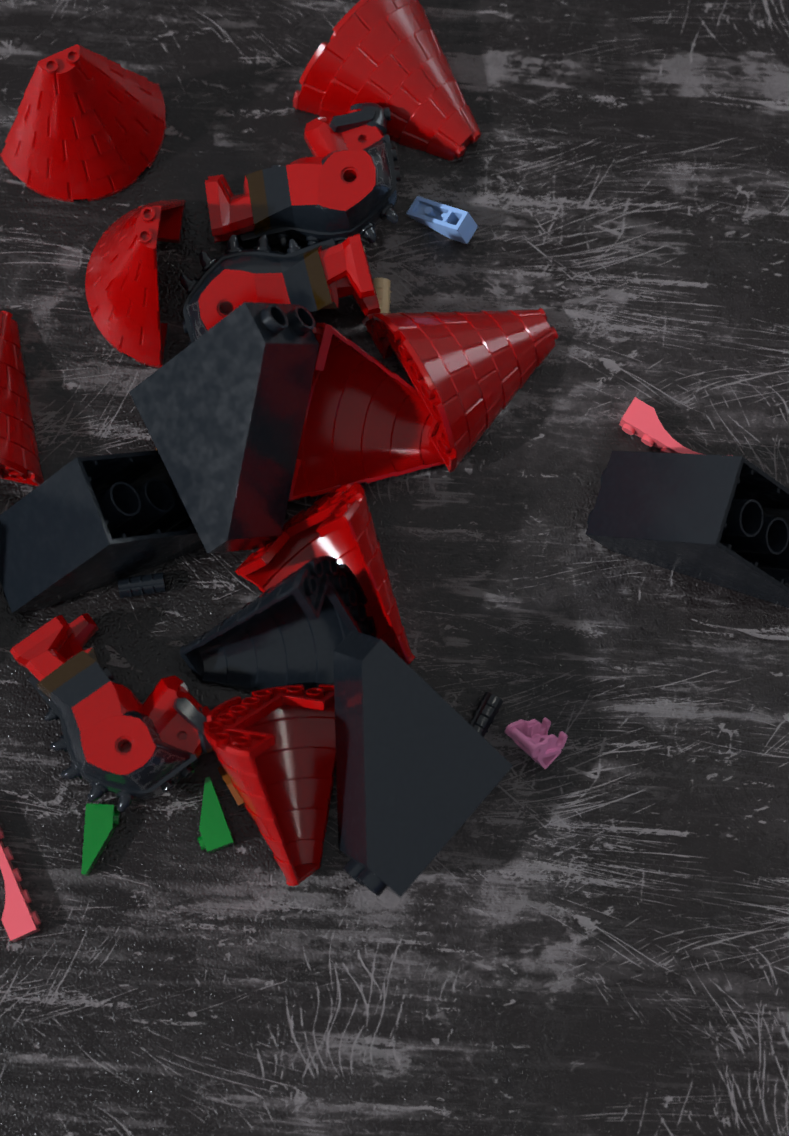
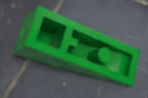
M210 776L205 778L199 826L201 836L197 837L201 849H206L208 854L235 844Z
M86 803L81 874L84 876L90 875L115 832V826L120 823V812L117 811L115 805Z

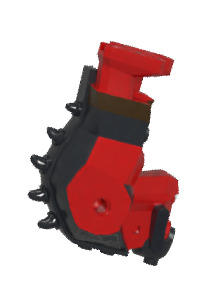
M371 102L352 105L350 111L344 115L334 116L329 119L325 117L313 119L306 124L304 139L313 157L300 158L285 166L274 165L270 168L247 174V176L245 175L244 194L233 195L224 175L208 177V180H205L211 231L215 243L226 241L231 235L240 234L244 248L247 249L257 246L259 238L266 234L268 244L279 242L282 248L286 247L289 239L305 241L308 246L333 237L337 245L349 236L360 234L361 238L365 237L369 243L373 244L376 241L375 227L379 222L385 219L389 220L392 224L398 222L397 214L393 208L398 200L397 182H400L401 179L399 168L394 169L393 161H398L396 147L391 148L390 137L386 135L387 121L391 120L389 107L383 108L379 104Z
M266 234L259 238L258 244L254 246V249H243V247L239 246L237 236L231 235L227 242V250L224 251L225 254L218 258L212 259L206 251L199 253V260L203 267L201 271L203 273L198 279L195 277L193 280L185 274L180 275V282L188 295L183 306L185 320L182 321L185 334L189 333L191 341L188 343V346L244 302L301 305L312 315L313 311L319 309H338L339 298L352 295L365 316L371 313H381L360 234L349 236L337 245L332 237L302 248L301 245L298 246L294 239H290L287 253L272 251L271 246H268Z
M88 613L82 614L70 624L67 623L62 615H59L15 645L10 650V653L19 665L27 668L33 674L28 678V681L50 706L48 708L49 712L44 717L45 721H52L54 719L57 721L60 719L63 735L59 736V740L51 743L50 748L55 751L64 750L65 753L68 752L72 761L69 763L71 766L61 772V777L64 779L79 777L90 783L92 789L87 799L91 802L99 799L104 793L112 792L117 794L116 797L119 798L117 809L119 812L125 811L132 801L136 799L149 800L156 798L163 792L170 791L175 787V783L182 778H188L195 772V769L200 766L198 758L202 753L209 754L214 751L205 737L203 723L207 722V714L215 707L210 709L208 706L203 707L189 693L185 682L175 675L162 678L142 705L130 689L115 682L107 667L101 668L98 656L93 648L82 649L99 629Z

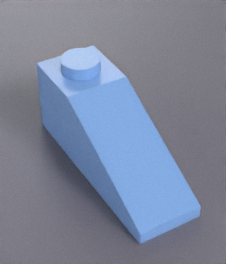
M419 196L416 197L406 213L409 217L438 233L464 244H468L478 228L469 212Z

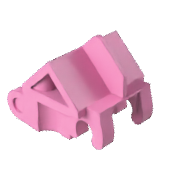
M546 717L543 718L542 724L536 719L530 721L520 719L510 723L505 729V734L545 770L560 755L561 749H563L568 735L563 731L559 733L558 738L554 734L548 735L551 721Z

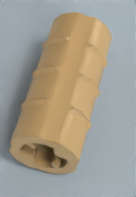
M374 278L373 283L381 313H391V281L386 278Z

